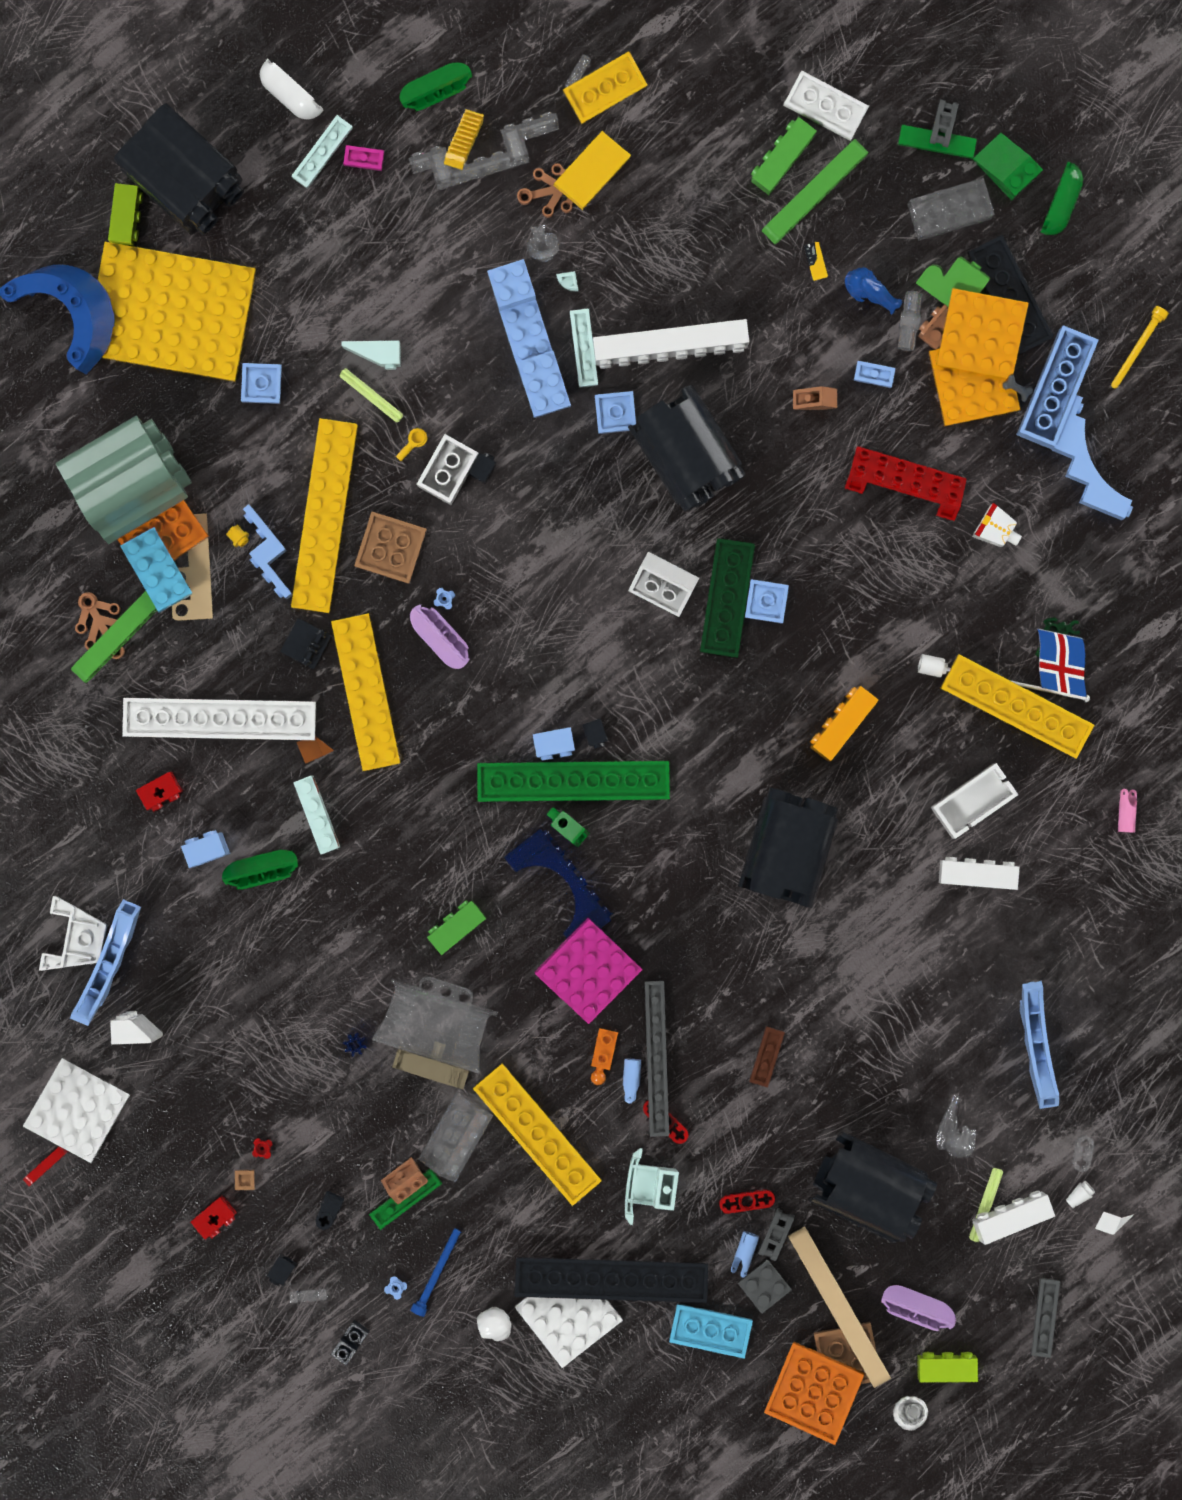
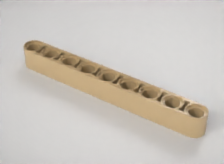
M805 1226L790 1234L788 1237L873 1387L876 1388L891 1379Z

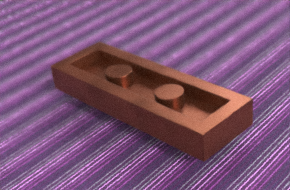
M766 1026L749 1082L768 1088L785 1032Z

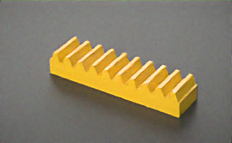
M465 109V113L446 152L445 165L463 169L483 124V114Z

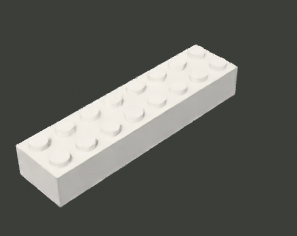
M747 319L593 337L596 366H600V369L610 368L612 364L628 366L630 362L637 361L638 364L649 363V360L657 359V362L668 361L670 357H676L677 360L686 359L687 355L704 357L706 353L714 352V355L725 354V351L733 350V353L744 352V349L749 345Z

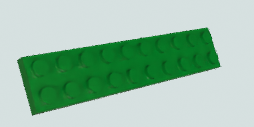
M669 761L477 763L478 802L670 799Z

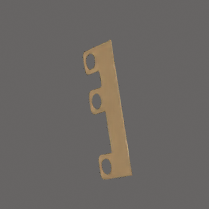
M194 514L208 534L207 514ZM207 538L188 551L189 567L178 568L179 571L185 573V581L190 587L192 595H190L191 600H181L172 605L174 620L213 618L209 542ZM184 604L187 606L188 613L185 616H178L176 614V607L178 605Z

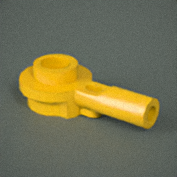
M416 428L410 431L408 436L409 442L396 455L400 461L414 447L425 445L427 434L424 430Z

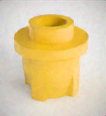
M238 524L231 527L226 534L232 540L235 547H243L249 541V533L244 532Z

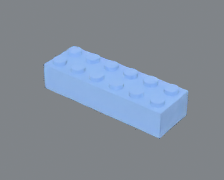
M1062 326L1059 329L1016 434L1017 436L1049 449H1053L1056 446L1098 339L1066 326Z

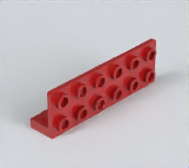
M857 446L845 489L863 494L868 482L938 503L940 505L936 516L955 521L961 507L967 479Z

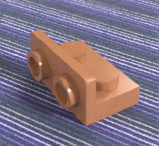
M945 304L942 308L938 306L931 314L933 316L930 322L926 320L919 328L921 332L918 336L934 350L941 344L948 306Z
M411 1157L383 1178L381 1182L388 1195L397 1204H400L425 1185L428 1180Z

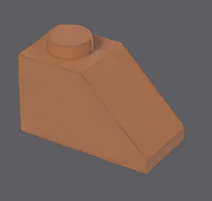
M821 386L793 390V409L837 408V389Z

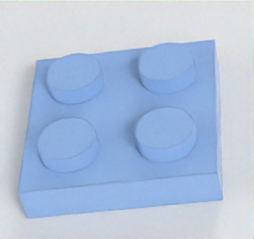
M243 363L241 402L280 404L282 365Z
M633 391L595 395L598 434L630 431L628 426L636 424Z
M751 579L745 618L783 624L789 585Z

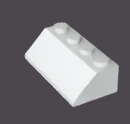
M126 1011V1013L119 1014V1016H116V1019L111 1020V1044L152 1043L163 1037V1033L143 1014H137V1011Z

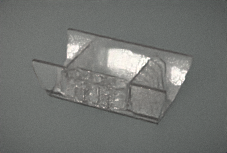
M422 978L419 982V987L392 979L391 983L394 984L395 991L387 1014L373 1035L372 1040L479 1074L480 1043L487 1019L491 1015L497 1016L498 1011L472 1004L473 994L469 989L436 978ZM430 983L433 988L430 991H425L422 985ZM447 988L451 991V995L444 997L440 991ZM466 994L469 997V1001L461 1002L459 996Z

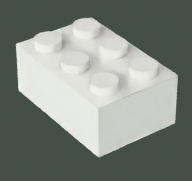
M444 434L417 482V486L452 505L479 453Z

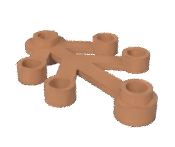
M558 163L552 166V174L554 176H560L566 171ZM559 167L561 171L559 173H555L554 168ZM537 168L533 171L534 179L537 181L542 180L551 187L530 191L527 188L520 189L517 193V199L520 204L528 205L532 199L553 195L548 204L542 209L543 216L550 218L553 216L554 208L563 193L553 186L556 179L544 173L541 168ZM541 172L542 176L538 178L535 176V173ZM522 195H528V200H522ZM569 198L561 203V210L564 213H569L572 210L573 202ZM569 204L570 208L568 210H565L563 208V205ZM549 208L552 210V212L550 214H546L544 212L545 209Z
M86 592L78 600L82 611L75 630L79 634L87 632L86 622L90 612L93 622L88 640L85 642V648L89 650L88 643L90 641H93L94 644L96 643L98 631L100 630L103 635L108 630L106 625L112 626L117 621L113 618L101 616L96 608L107 610L111 614L117 615L120 613L121 607L116 603L109 604L98 601L94 594ZM87 599H91L92 601L91 605L89 606L85 604V601ZM116 605L118 610L113 613L111 608ZM80 625H84L85 627L84 631L82 632L78 630V627ZM124 648L120 649L119 655H114L112 658H122L125 653Z

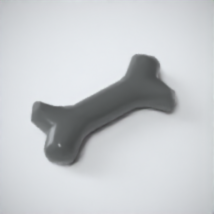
M1013 374L1009 375L1008 380L1002 384L1003 389H1013L1020 393L1023 402L1033 393L1031 386L1025 388L1016 383Z

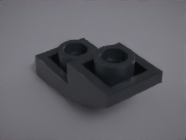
M353 1320L330 1355L344 1365H347L370 1330Z

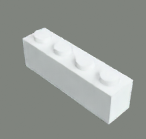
M946 857L945 860H940L938 883L1018 890L1019 867L1014 866L1015 862L1003 861V865H995V861L984 860L983 864L976 863V859L965 858L964 862H958L956 857Z
M1035 1191L1030 1193L1027 1198H1017L1012 1201V1204L997 1206L994 1208V1211L989 1213H980L972 1221L979 1241L986 1245L1053 1218L1055 1214L1048 1195L1042 1191Z

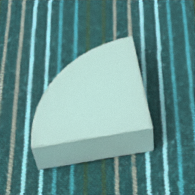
M575 271L556 274L559 283L565 289L578 291Z

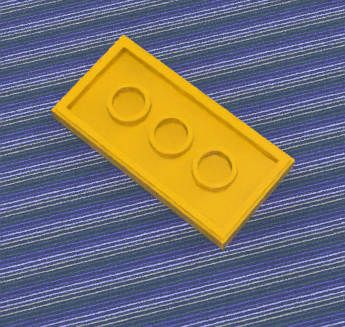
M628 51L563 89V92L582 124L646 87L647 83L631 53Z
M601 131L554 182L553 186L583 210L630 159L631 155Z

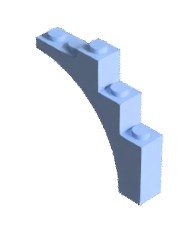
M124 899L119 905L98 962L77 1005L71 1013L70 1019L88 1026L98 1008L104 1003L109 994L113 978L121 966L125 949L133 937L141 909L140 906Z
M1042 981L1022 984V1000H1020V1015L1025 1029V1045L1030 1059L1029 1071L1039 1108L1059 1106V1092L1047 1039Z

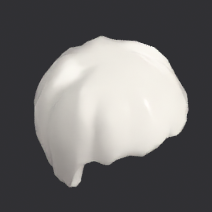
M491 1307L478 1315V1330L482 1338L502 1341L509 1337L511 1322L510 1317L504 1310L498 1307Z
M902 1397L895 1403L893 1417L895 1422L904 1430H916L927 1420L928 1408L925 1402L918 1397Z

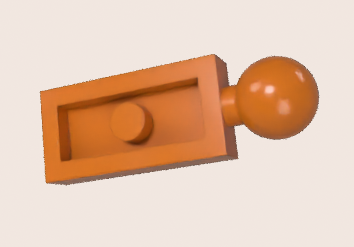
M599 1028L591 1066L597 1067L591 1074V1081L595 1085H602L606 1080L604 1069L610 1070L618 1032Z

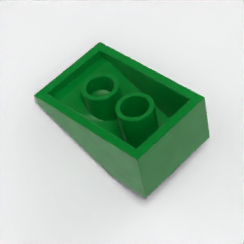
M1002 133L973 158L977 165L1011 201L1043 171L1030 155Z

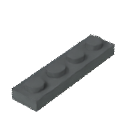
M1040 1278L1031 1346L1032 1356L1051 1358L1060 1287L1059 1280Z

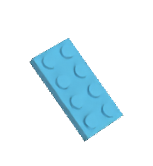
M154 527L120 545L158 613L192 595L189 586Z
M677 1303L669 1342L745 1359L753 1320Z

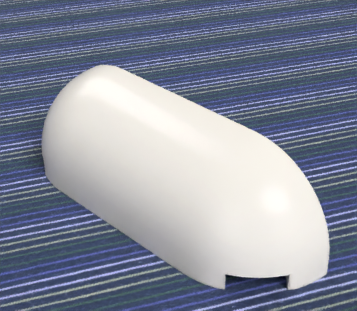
M267 59L263 63L260 70V79L263 86L294 115L301 119H313L324 111L310 94L274 62L271 63Z

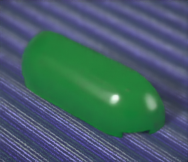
M457 62L445 65L405 85L400 92V101L406 109L423 110L463 91L466 88V83L472 78V72L463 63Z
M1071 162L1066 164L1040 231L1042 234L1056 235L1062 232L1069 223L1083 186L1082 172L1078 166Z
M277 850L237 860L224 869L222 880L226 885L235 886L237 889H247L290 877L291 873L298 867L297 857L292 851Z

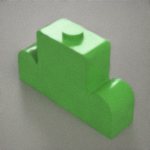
M960 256L946 275H944L941 266L933 264L923 272L916 284L948 306L952 288L980 293L990 280V277L981 271L982 267L974 261L970 263Z

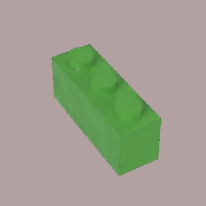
M473 900L471 902L464 901L458 906L460 911L455 915L451 912L443 919L445 922L440 927L435 925L428 931L430 934L427 937L441 955L487 918Z

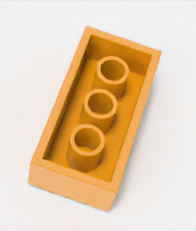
M862 686L851 688L845 696L848 698L847 701L840 703L834 710L836 715L833 718H828L822 725L824 730L821 734L819 732L816 733L810 741L812 743L810 748L826 761H831L878 702V699Z

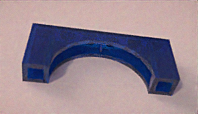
M538 830L504 857L515 872L529 866H543L554 870L567 881L575 898V914L570 926L563 932L566 938L587 918L591 919L600 929L611 921L609 916L612 914L606 906H600L597 902L600 898L594 891L589 892L586 888V885H588L582 875L578 877L575 874L574 870H576V867L570 860L565 861L562 857L565 853L558 845L554 846L550 840L553 838L547 830Z

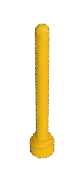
M1155 306L1152 311V320L1112 381V388H1117L1158 323L1166 319L1169 313L1165 309Z

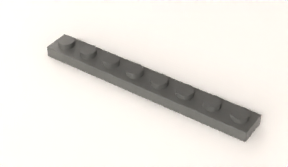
M664 981L645 982L650 1137L669 1136Z

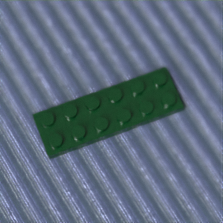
M717 538L700 652L738 658L755 548L753 543Z

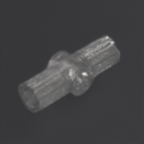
M906 291L904 308L899 321L900 334L897 349L902 351H914L916 334L921 320L922 293Z

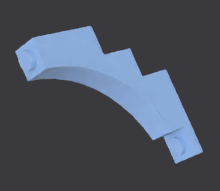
M1076 395L1057 444L1051 450L1072 459L1065 477L1086 485L1079 503L1123 520L1125 517H1129L1133 507L1130 506L1132 500L1112 489L1095 469L1087 450L1085 419L1076 416V414H1080L1084 404L1081 403L1083 397Z

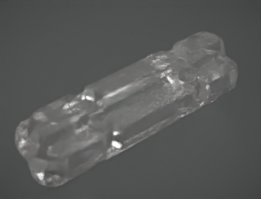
M584 54L581 56L579 63H577L570 75V79L565 83L566 88L580 80L591 61L588 56Z
M325 1288L318 1289V1291L316 1289L303 1290L300 1293L293 1291L289 1294L291 1303H299V1301L311 1302L317 1301V1299L321 1301L326 1300L328 1297Z

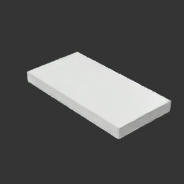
M804 71L800 72L783 105L850 141L869 107Z

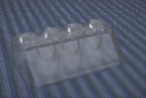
M456 1093L418 1160L439 1176L456 1182L491 1121L493 1114Z

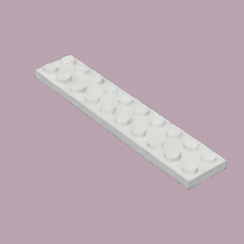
M123 698L124 737L315 740L316 702Z

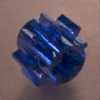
M358 1032L355 1034V1037L348 1034L349 1041L343 1042L344 1045H347L345 1052H352V1057L355 1055V1052L362 1055L361 1048H367V1045L363 1044L365 1037L359 1038ZM354 1040H357V1044H360L356 1049H353V1045H350Z

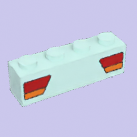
M314 776L293 782L320 854L340 848Z

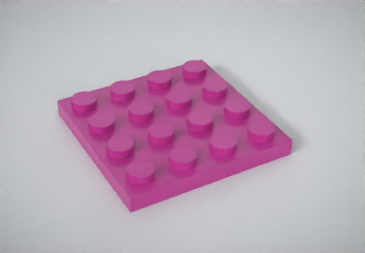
M587 918L534 973L589 1024L643 969L591 919Z

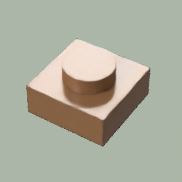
M235 1170V1190H255V1170Z

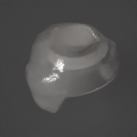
M540 225L538 228L530 227L534 237L526 242L528 254L539 262L552 260L560 246L556 234L544 233L545 225Z

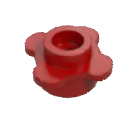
M255 1139L252 1155L254 1157H264L265 1159L270 1158L272 1141Z

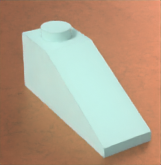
M342 341L343 349L381 367H385L386 370H396V367H401L400 341Z

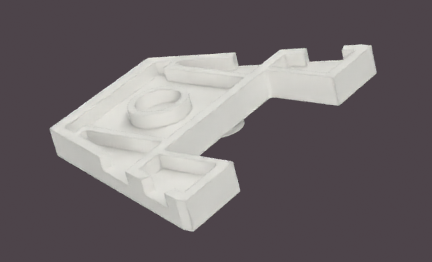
M53 896L50 913L69 917L62 956L42 953L39 970L97 963L103 950L107 924L61 898Z

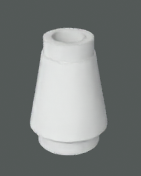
M1086 1181L1080 1182L1066 1201L1074 1208L1092 1198L1095 1191Z

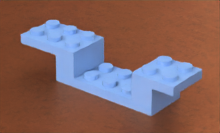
M524 259L488 270L487 273L534 418L571 407Z

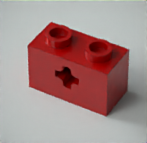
M168 772L136 790L146 810L152 809L153 812L162 808V803L168 800L171 803L179 799V794L183 792L173 772ZM158 788L164 789L163 797L156 795L159 792Z
M221 1195L190 1223L205 1240L209 1236L213 1239L221 1232L219 1228L223 1224L227 1227L235 1220L233 1216L237 1212L226 1198ZM217 1215L219 1217L218 1220L212 1222V1217Z

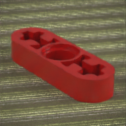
M647 1100L643 1105V1111L649 1118V1112H647L649 1102ZM668 1112L671 1118L669 1130L676 1123L677 1126L675 1128L679 1132L681 1130L684 1131L683 1139L680 1137L676 1139V1133L673 1130L669 1133V1137L678 1144L686 1142L688 1139L687 1129Z
M59 1146L32 1170L23 1181L30 1187L69 1151Z
M768 1189L730 1194L720 1199L719 1206L727 1214L769 1208L774 1204L775 1196ZM766 1193L771 1197L767 1204L761 1200L758 1201L759 1205H756L754 1195L758 1194L757 1198H763ZM745 1196H750L753 1200L752 1204L748 1207L743 1206L741 1203L742 1198ZM739 1197L738 1203L740 1208H737L736 1204L731 1205L730 1209L723 1206L726 1203V1199H729L730 1202H736L735 1198Z

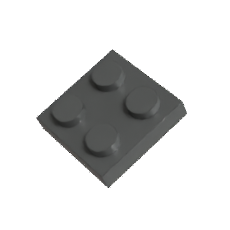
M768 1258L737 1282L761 1313H764L792 1290Z

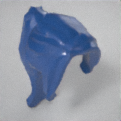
M864 267L857 268L846 275L845 286L847 291L857 301L864 302L865 300L861 298H868L871 302L888 309L890 314H893L895 309L901 307L902 300L894 298L887 291L886 287L877 280L871 270Z

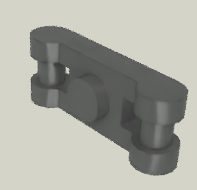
M940 99L929 143H939L943 147L948 148L958 103L953 102V104L946 103V100ZM938 132L945 133V137L938 135Z
M779 1208L775 1210L757 1253L762 1256H769L773 1261L777 1260L795 1218V1215L783 1213V1210ZM779 1219L785 1221L784 1227L778 1225ZM769 1243L775 1245L773 1250L767 1248Z

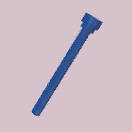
M456 1228L453 1230L420 1300L413 1303L410 1309L413 1313L422 1317L425 1316L427 1312L426 1303L461 1233L460 1230Z

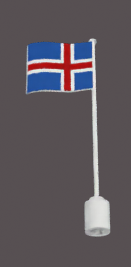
M1037 629L1040 639L1039 672L1041 687L1015 681L1011 682L1021 687L1078 698L1088 702L1090 697L1086 695L1084 681L1085 647L1083 639ZM924 654L921 655L918 664V673L941 677L942 674H946V671L951 669L948 667V663H945V659Z

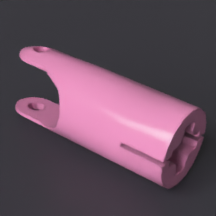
M1122 789L1120 792L1118 832L1135 833L1137 792L1133 789L1129 793L1127 789Z

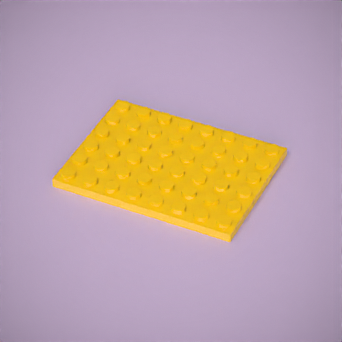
M105 242L98 281L103 285L111 299L115 324L110 338L112 340L102 358L236 382L256 269Z

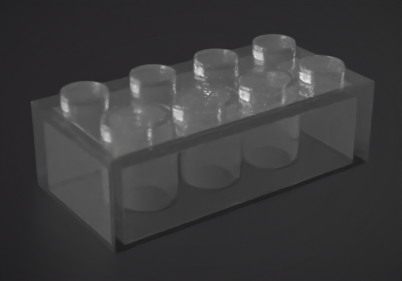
M984 178L910 199L907 204L918 241L991 220L995 215Z

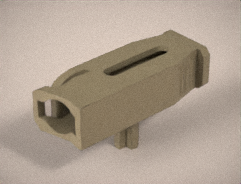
M435 1040L430 1058L398 1049L392 1068L460 1089H464L469 1070L441 1062L446 1043Z

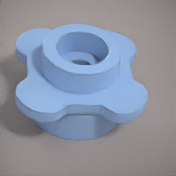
M439 588L436 591L437 597L434 600V605L451 609V602L455 597V593Z
M393 1276L390 1278V1283L384 1288L386 1294L390 1293L395 1299H400L403 1290L407 1289V1284Z

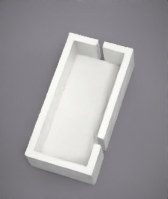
M993 763L931 806V809L952 839H956L969 830L968 826H965L966 824L969 827H973L1018 796V793L1009 781L1002 783L1001 780L1005 779L1006 776L997 763Z

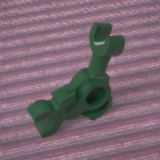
M1055 617L1043 621L1045 625L1044 630L1073 636L1080 634V631H1073L1072 629L1073 625L1079 624L1077 620L1070 622L1068 625H1066V622L1055 624L1054 622L1058 621ZM1040 646L1035 653L1037 657L1040 655Z

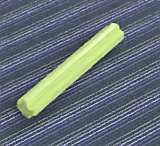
M348 369L342 370L340 377L395 422L398 423L402 419L403 414Z
M998 1168L992 1169L977 1215L983 1212H990L1003 1175L1002 1170ZM973 1224L969 1239L979 1242Z

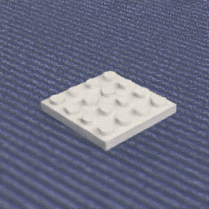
M62 1058L23 1127L92 1163L130 1095Z
M526 1297L515 1306L516 1310L562 1368L623 1321L608 1300Z

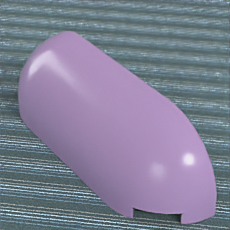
M421 605L414 607L410 613V621L418 635L446 665L455 669L464 667L469 661L467 651L469 647L466 642L434 608L428 609L421 607Z
M899 1285L890 1286L883 1293L882 1303L887 1307V1312L894 1316L934 1331H939L940 1328L951 1329L955 1326L956 1318L954 1312L947 1304L940 1300Z

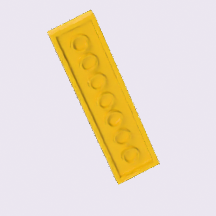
M368 613L331 621L362 770L367 771L400 764L370 615Z
M960 654L957 655L941 686V689L1076 759L1094 727V724Z
M503 1063L473 1087V1090L572 1206L602 1181Z

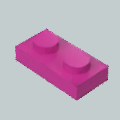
M346 145L343 164L344 166L382 171L384 150Z

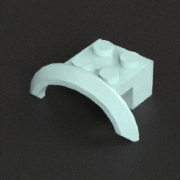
M639 1148L633 1153L628 1171L625 1194V1218L630 1225L633 1224V1204L650 1205L656 1209L673 1211L675 1206L679 1172L674 1168L638 1164L643 1148Z

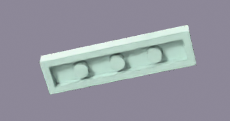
M337 115L292 174V178L308 189L353 127Z
M589 309L570 311L579 388L597 386L598 379Z

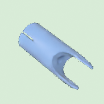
M624 1059L623 1087L627 1103H632L636 1100L641 1076L640 1059Z
M743 1231L731 1267L732 1273L737 1271L739 1263L742 1261L741 1277L744 1278L747 1275L759 1240L758 1235Z

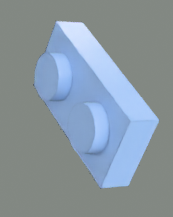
M857 361L853 381L891 388L895 368Z

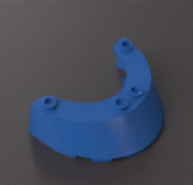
M50 265L17 277L0 288V296L7 302H15L26 295L33 297L36 293L52 295L64 303L72 316L74 324V335L67 352V360L77 370L87 374L105 354L112 340L110 338L115 324L114 311L107 291L91 274L69 265Z

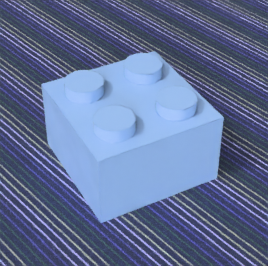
M571 727L533 734L537 758L541 757L542 761L553 759V755L560 754V757L571 756V752L575 751Z
M216 830L204 833V838L202 839L194 837L185 841L186 845L181 846L189 868L230 854L222 832L217 833Z

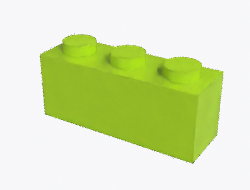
M115 183L108 241L111 243L134 247V242L138 240L136 226L137 222L139 223L141 219V211L138 210L139 203L142 204L143 192H141L138 186Z
M924 1352L922 1355H917L919 1382H978V1358L972 1352H961V1355H953L952 1352H942V1355Z

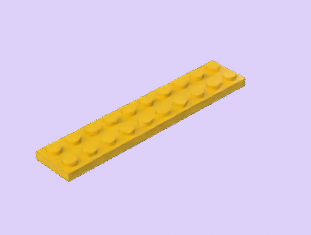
M319 418L291 608L330 613L358 424Z

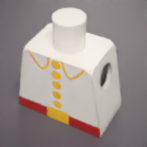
M992 503L972 537L998 547H1003L1006 541L1016 546L1022 536L1013 531L1017 522L996 504Z

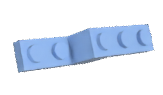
M248 504L243 508L246 512L243 516L250 524L254 522L258 527L255 531L262 539L267 538L249 553L252 557L250 561L256 568L260 566L264 571L261 575L268 583L273 582L276 586L274 591L280 598L284 596L288 599L293 594L270 567V564L287 550Z

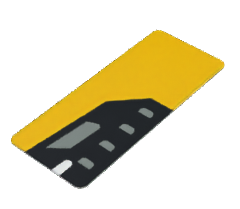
M819 242L805 245L804 248L813 280L828 277Z

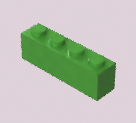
M799 117L796 121L792 120L786 127L787 133L784 137L782 135L778 137L774 143L776 145L772 152L769 150L763 157L764 163L761 167L757 165L751 173L753 176L751 182L768 195L771 194L816 135L817 131Z

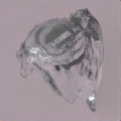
M956 1094L940 1122L937 1133V1149L946 1150L953 1157L967 1158L974 1152L977 1131L969 1130L967 1126H963L962 1134L959 1133L956 1111L960 1096Z

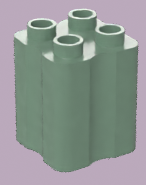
M137 415L56 462L57 468L71 490L86 520L108 544L188 498L184 488L192 483L182 465L178 464L173 456L175 452L169 441L159 431L154 421L150 419L142 423Z

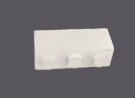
M648 552L628 591L680 617L699 578Z

